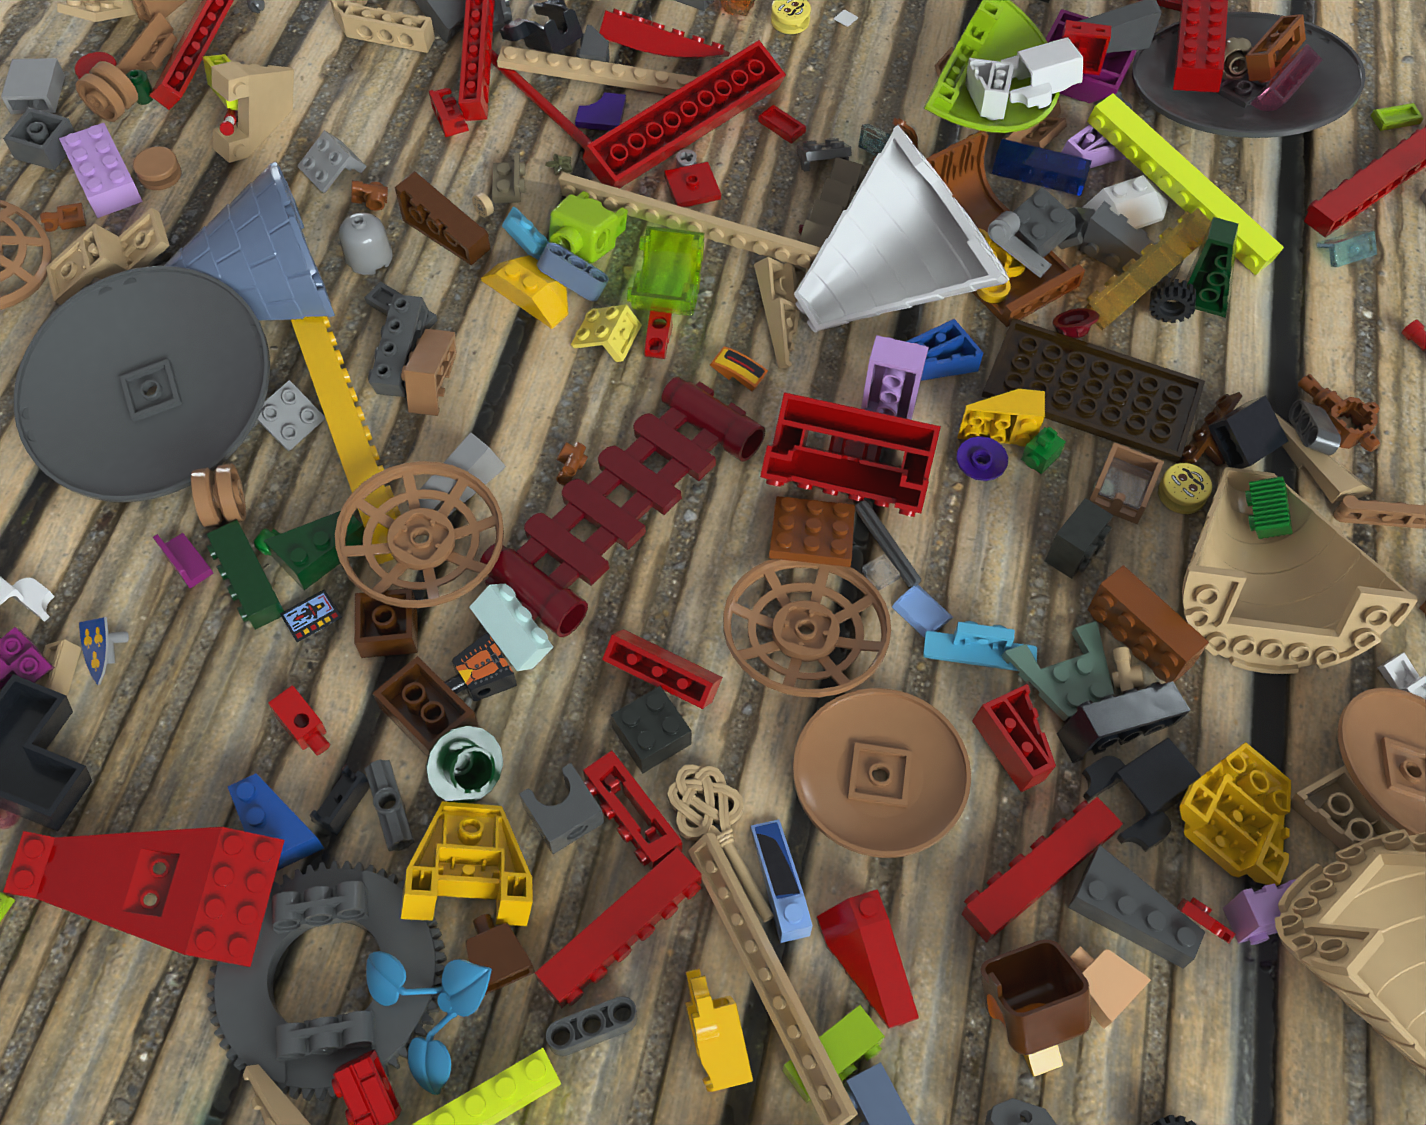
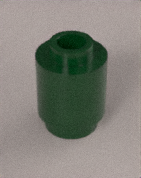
M135 69L129 71L126 76L136 88L138 93L137 103L146 105L152 102L153 98L149 95L153 88L147 74L142 70Z

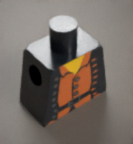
M489 633L481 636L452 659L457 675L444 681L456 694L466 689L473 701H479L517 686L514 672Z

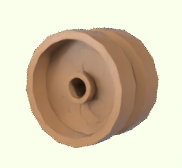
M99 61L89 71V74H85L75 83L78 95L93 113L108 122H115L125 113V110H128L138 101V93L130 79L120 69L106 61Z
M233 463L218 465L215 475L208 467L192 471L191 488L198 517L205 528L220 526L223 518L229 523L238 520V522L245 521L246 502L239 473Z

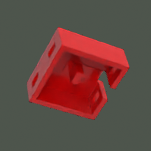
M1066 20L1061 39L1068 37L1083 56V73L1100 76L1111 38V26Z

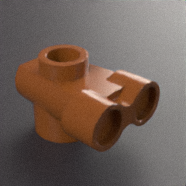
M352 180L351 203L362 204V202H366L368 209L374 211L382 210L385 207V203H387L388 187H384L380 182L366 184L363 181Z
M565 442L556 459L564 464L556 478L559 484L565 486L576 475L577 470H581L588 456L584 454L586 447L582 443L576 442L573 446Z

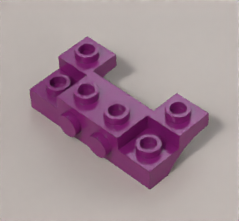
M14 627L0 639V690L13 674L35 683L49 670L52 671L55 668L20 628Z

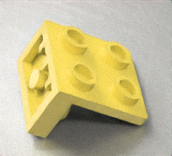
M627 304L593 308L586 313L585 319L577 330L571 345L573 348L603 345L615 362H622L642 324Z

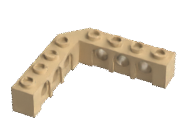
M330 0L335 20L346 37L428 53L435 40L431 17L403 14L400 11L397 13L382 10L379 7L377 9L366 7L365 5L368 0Z

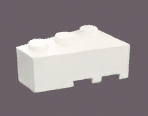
M969 58L965 85L981 117H986L989 120H1004L1014 69L1013 63Z

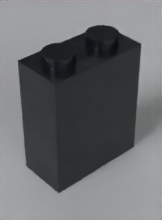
M1266 395L1242 404L1208 425L1227 466L1230 468L1243 469L1249 467L1288 442Z

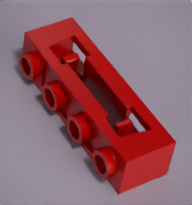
M613 750L583 770L584 783L593 797L596 795L602 803L599 806L608 820L613 818L619 825L616 828L619 835L626 843L631 841L637 849L634 851V854L644 867L648 864L653 869L676 848L681 852L683 851L680 837ZM619 783L624 787L625 796L650 827L645 831V839L641 835L639 825L615 795V793L621 790Z

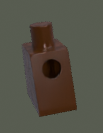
M490 914L481 915L473 920L477 935L466 940V948L469 962L492 969L485 995L535 973L531 960L508 923L495 927Z

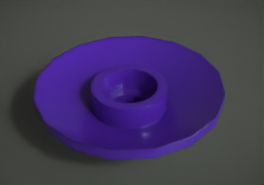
M978 436L969 438L960 445L957 450L956 461L965 475L975 480L989 481L998 478L1004 473L1008 466V455L1005 448L999 442L989 437Z

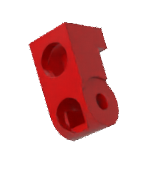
M650 311L645 342V357L666 359L667 347L673 328L672 313ZM663 319L666 321V323L655 322V320Z

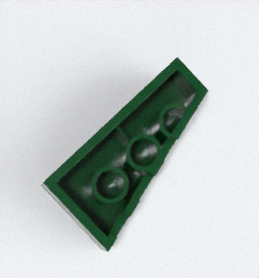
M1213 217L1185 279L1187 285L1191 283L1193 289H1196V310L1226 318L1231 298L1238 223Z

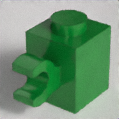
M1044 427L1026 444L1021 460L1029 468L1042 474L1060 457L1066 441L1057 436L1058 432L1051 427Z

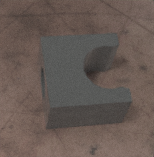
M572 763L562 768L566 788L570 791L568 797L562 803L555 806H546L535 798L533 791L529 788L519 793L523 808L552 854H555L604 823L602 809Z

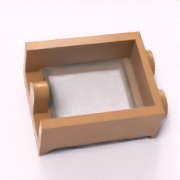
M1114 442L1089 500L1112 515L1138 524L1146 509L1164 461Z

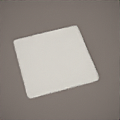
M843 10L834 17V20L846 27L858 19L857 16L846 10Z

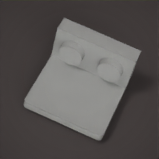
M325 130L298 164V168L323 193L329 189L344 168L349 171L355 169L362 173L367 167L341 140Z
M289 380L264 402L254 427L260 423L287 451H290L325 420V416Z

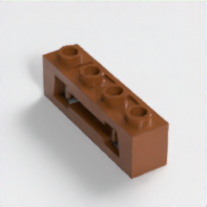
M1303 14L1281 16L1246 55L1249 81H1258L1260 83L1270 81L1306 40Z

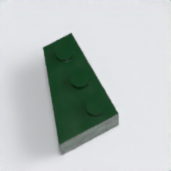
M341 511L264 540L271 556L304 591L340 564L335 546V530ZM352 515L347 527L346 546L363 545L365 528L354 515Z

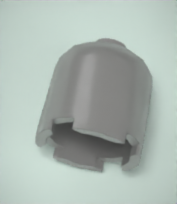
M361 212L352 214L343 221L339 228V239L345 262L352 268L353 272L362 275L376 274V270L384 265L388 267L392 261L393 252L381 220L373 214Z

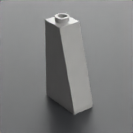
M472 433L463 440L444 462V464L453 465L469 472L485 485L506 467L496 454ZM432 475L420 490H437L450 494L457 480ZM467 486L459 500L465 503L476 492ZM419 499L420 508L439 511L444 503L434 499ZM454 508L449 515H451L456 510V508Z

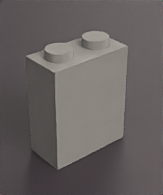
M57 58L12 59L1 95L10 114H24L28 108L47 113H56L65 79V74Z

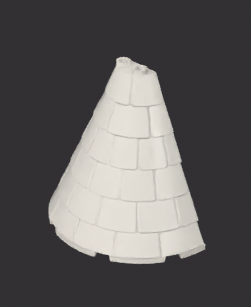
M898 125L893 128V132L885 147L876 156L847 210H843L832 232L826 238L811 267L794 293L798 300L795 303L797 308L803 314L806 313L809 318L807 324L815 333L820 330L848 324L850 321L879 316L882 313L943 300L946 297L974 292L977 289L1003 285L1010 280L1001 262L995 256L994 251L967 212L952 197L953 194Z

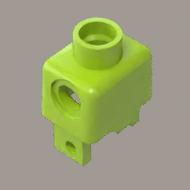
M585 191L581 192L578 196L569 194L551 211L548 241L549 243L553 242L564 247L590 264L595 263L615 248L616 238L626 230L628 210L621 207L616 213L609 211L602 206V202L593 198L589 199V193Z

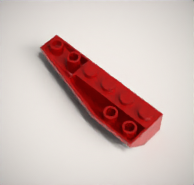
M613 9V13L605 10L599 33L606 40L639 51L666 57L684 59L729 57L730 52L724 50L725 45L712 41L710 46L704 44V38L692 35V38L689 39L684 37L685 32L672 28V32L664 30L665 25L656 22L652 23L650 20L617 9Z

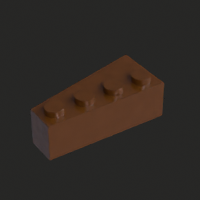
M414 171L395 187L403 221L472 266L491 249L488 232L417 172Z

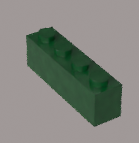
M238 520L207 533L211 544L207 545L208 551L213 560L219 558L221 564L216 567L224 581L229 579L231 585L227 586V589L234 602L240 601L242 606L238 607L237 610L244 623L250 621L256 630L281 618L280 613L284 610Z

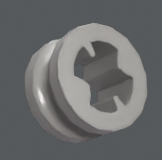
M689 149L679 151L676 156L677 168L697 164L696 153Z

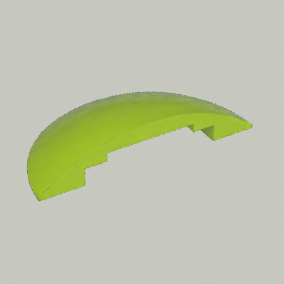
M982 0L938 77L924 105V109L951 123L987 132H1017L1039 124L1055 107L1060 92L1052 94L1051 103L1040 109L1037 106L1027 108L1023 103H1011L1008 96L1004 120H989L986 117L980 116L965 85L969 58L1001 62L1003 59L1017 56L1018 51L1048 42L1031 19L1012 1ZM1017 77L1012 78L1010 91L1031 85V77L1018 80Z

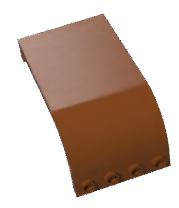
M979 131L956 144H951L948 148L938 153L932 154L926 159L953 194L952 197L967 212L976 227L988 232L989 225L1001 213L1010 210L996 197L988 183L984 169V154L989 135L985 131ZM1051 251L1044 259L1052 265L1041 278L1027 267L1021 275L1009 278L1011 289L1004 301L989 303L981 299L977 291L972 293L1006 327H1009L1013 318L1021 320L1079 287L1085 269L1080 264L1070 269Z

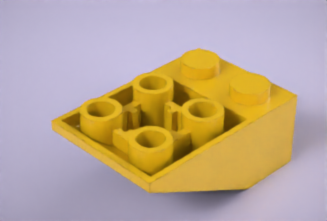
M1016 389L966 405L957 439L967 440L981 436L989 437L1000 444L1026 446L1039 433L1045 417V391Z

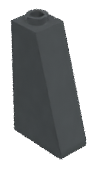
M414 0L424 15L431 17L433 27L444 42L447 43L464 28L466 0Z
M1142 0L1079 22L1111 26V38L1106 53L1150 48L1162 12L1156 0Z

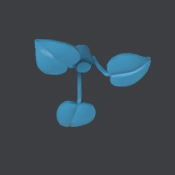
M381 951L370 953L366 964L367 986L371 996L383 1006L395 1004L399 998V993L401 995L439 994L437 999L438 1006L443 1012H447V1015L427 1033L426 1039L422 1037L414 1038L408 1049V1064L413 1077L423 1089L433 1095H438L450 1076L451 1058L445 1045L438 1040H433V1038L440 1029L451 1019L457 1017V1015L469 1016L478 1009L485 996L492 969L476 965L467 960L455 959L450 961L444 968L442 974L443 986L407 989L403 987L406 980V971L396 957Z

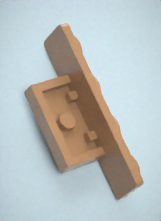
M161 13L154 15L115 66L125 75L135 69L156 71L163 65V59L173 52V46L178 39L172 33L173 27Z
M1059 98L1051 113L1039 124L1025 130L1009 132L1002 138V147L1006 159H1011L1022 148L1033 149L1034 151L1044 149L1050 141L1067 127L1066 118H1057L1061 114Z

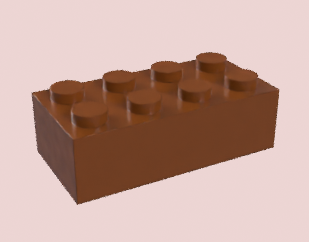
M1124 565L1100 584L1087 609L1097 622L1102 623L1111 631L1116 640L1124 643L1138 660L1143 661L1153 670L1158 679L1166 683L1171 681L1175 683L1191 669L1209 644L1206 638L1188 624L1187 621Z

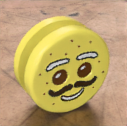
M775 0L773 2L771 23L777 31L784 34H798L807 29L811 13V6L807 0Z
M1178 463L1169 467L1158 486V495L1161 502L1168 509L1180 514H1192L1199 511L1205 505L1212 492V482L1208 474L1200 467L1190 463Z

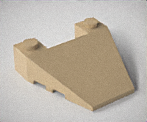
M235 61L212 66V88L228 102L238 99V122L234 125V133L226 136L220 132V127L213 129V149L227 162L231 163L250 157L293 110L294 69L272 65L263 67L253 63L244 65Z

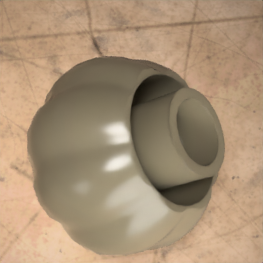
M1232 37L1226 40L1222 79L1239 80L1248 73L1246 55L1253 48L1248 39Z

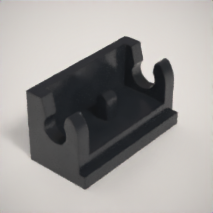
M347 765L342 768V777L318 811L313 810L310 814L313 823L335 835L340 832L370 788L366 775L360 771H357L355 774Z

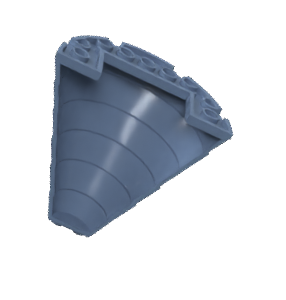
M277 162L270 163L253 182H250L230 204H227L207 226H204L164 265L192 269L220 280L244 299L259 321L335 316L325 285L307 246L302 231L305 227L295 199Z

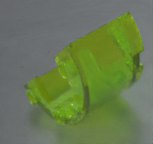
M647 226L645 236L640 237L639 250L643 251L641 271L637 270L633 287H628L627 302H631L634 310L666 312L684 316L694 315L700 287L705 233Z

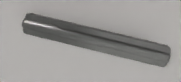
M862 500L856 504L855 511L906 585L911 588L920 584V576L869 503Z

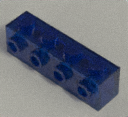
M1001 139L992 174L1081 196L1092 160Z

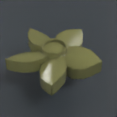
M554 154V161H548L545 164L547 167H554L556 176L561 171L566 173L572 172L570 165L571 157L569 156L562 157Z

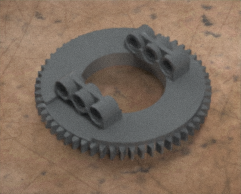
M333 861L330 869H327L324 862H321L318 871H315L311 865H308L304 875L299 869H296L293 879H290L285 874L283 875V884L279 885L275 881L273 882L251 967L218 962L216 966L210 967V971L215 974V978L208 980V984L214 988V991L208 993L207 997L215 1001V1003L210 1005L208 1010L213 1014H217L210 1021L214 1026H220L214 1034L219 1039L224 1038L219 1045L224 1050L229 1049L226 1054L228 1059L231 1061L237 1059L234 1063L237 1069L242 1070L246 1066L259 1064L285 1095L289 1091V1096L297 1100L302 1092L303 1098L306 1101H310L315 1092L316 1098L324 1101L327 1091H329L330 1097L338 1099L332 1087V1079H334L333 1073L340 1065L375 1049L387 1077H389L387 1066L391 1065L399 1069L398 1057L401 1056L408 1059L407 1048L416 1036L426 1037L427 1032L423 1029V1025L434 1024V1020L429 1016V1013L440 1011L438 1005L433 1003V1001L438 999L439 994L401 995L399 993L397 1002L390 1006H383L373 999L364 1011L340 1014L337 1017H320L306 1020L303 1023L286 1022L276 1006L273 994L275 970L287 947L297 937L313 927L337 923H348L364 929L376 939L381 952L396 957L406 971L404 988H436L443 986L442 978L438 976L443 974L445 968L440 963L446 961L447 957L445 953L439 952L445 948L444 942L437 940L442 936L439 928H434L438 924L435 917H433V921L401 919L404 880L397 884L398 878L396 875L392 874L387 878L385 869H381L376 874V869L371 864L364 870L363 864L358 862L354 869H352L351 863L345 861L342 869H340L337 861Z

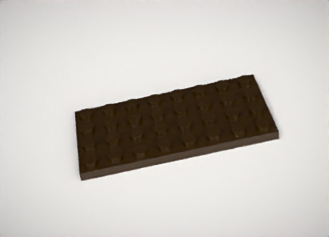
M1013 318L981 397L988 399L1016 389L1045 391L1044 418L1178 463L1184 451L1205 381Z

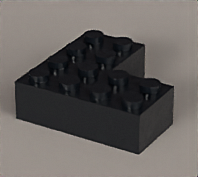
M13 674L0 691V808L58 832L92 783L85 765L46 750L69 719L73 710L66 695Z

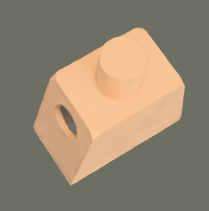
M1080 946L1070 956L1088 980L1091 1013L1104 1029L1117 1018L1151 981L1146 975L1109 949H1105L1094 959Z

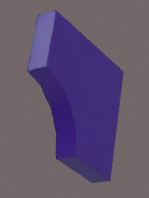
M604 92L602 98L596 103L579 106L575 126L577 128L611 131L621 125L626 105V95Z

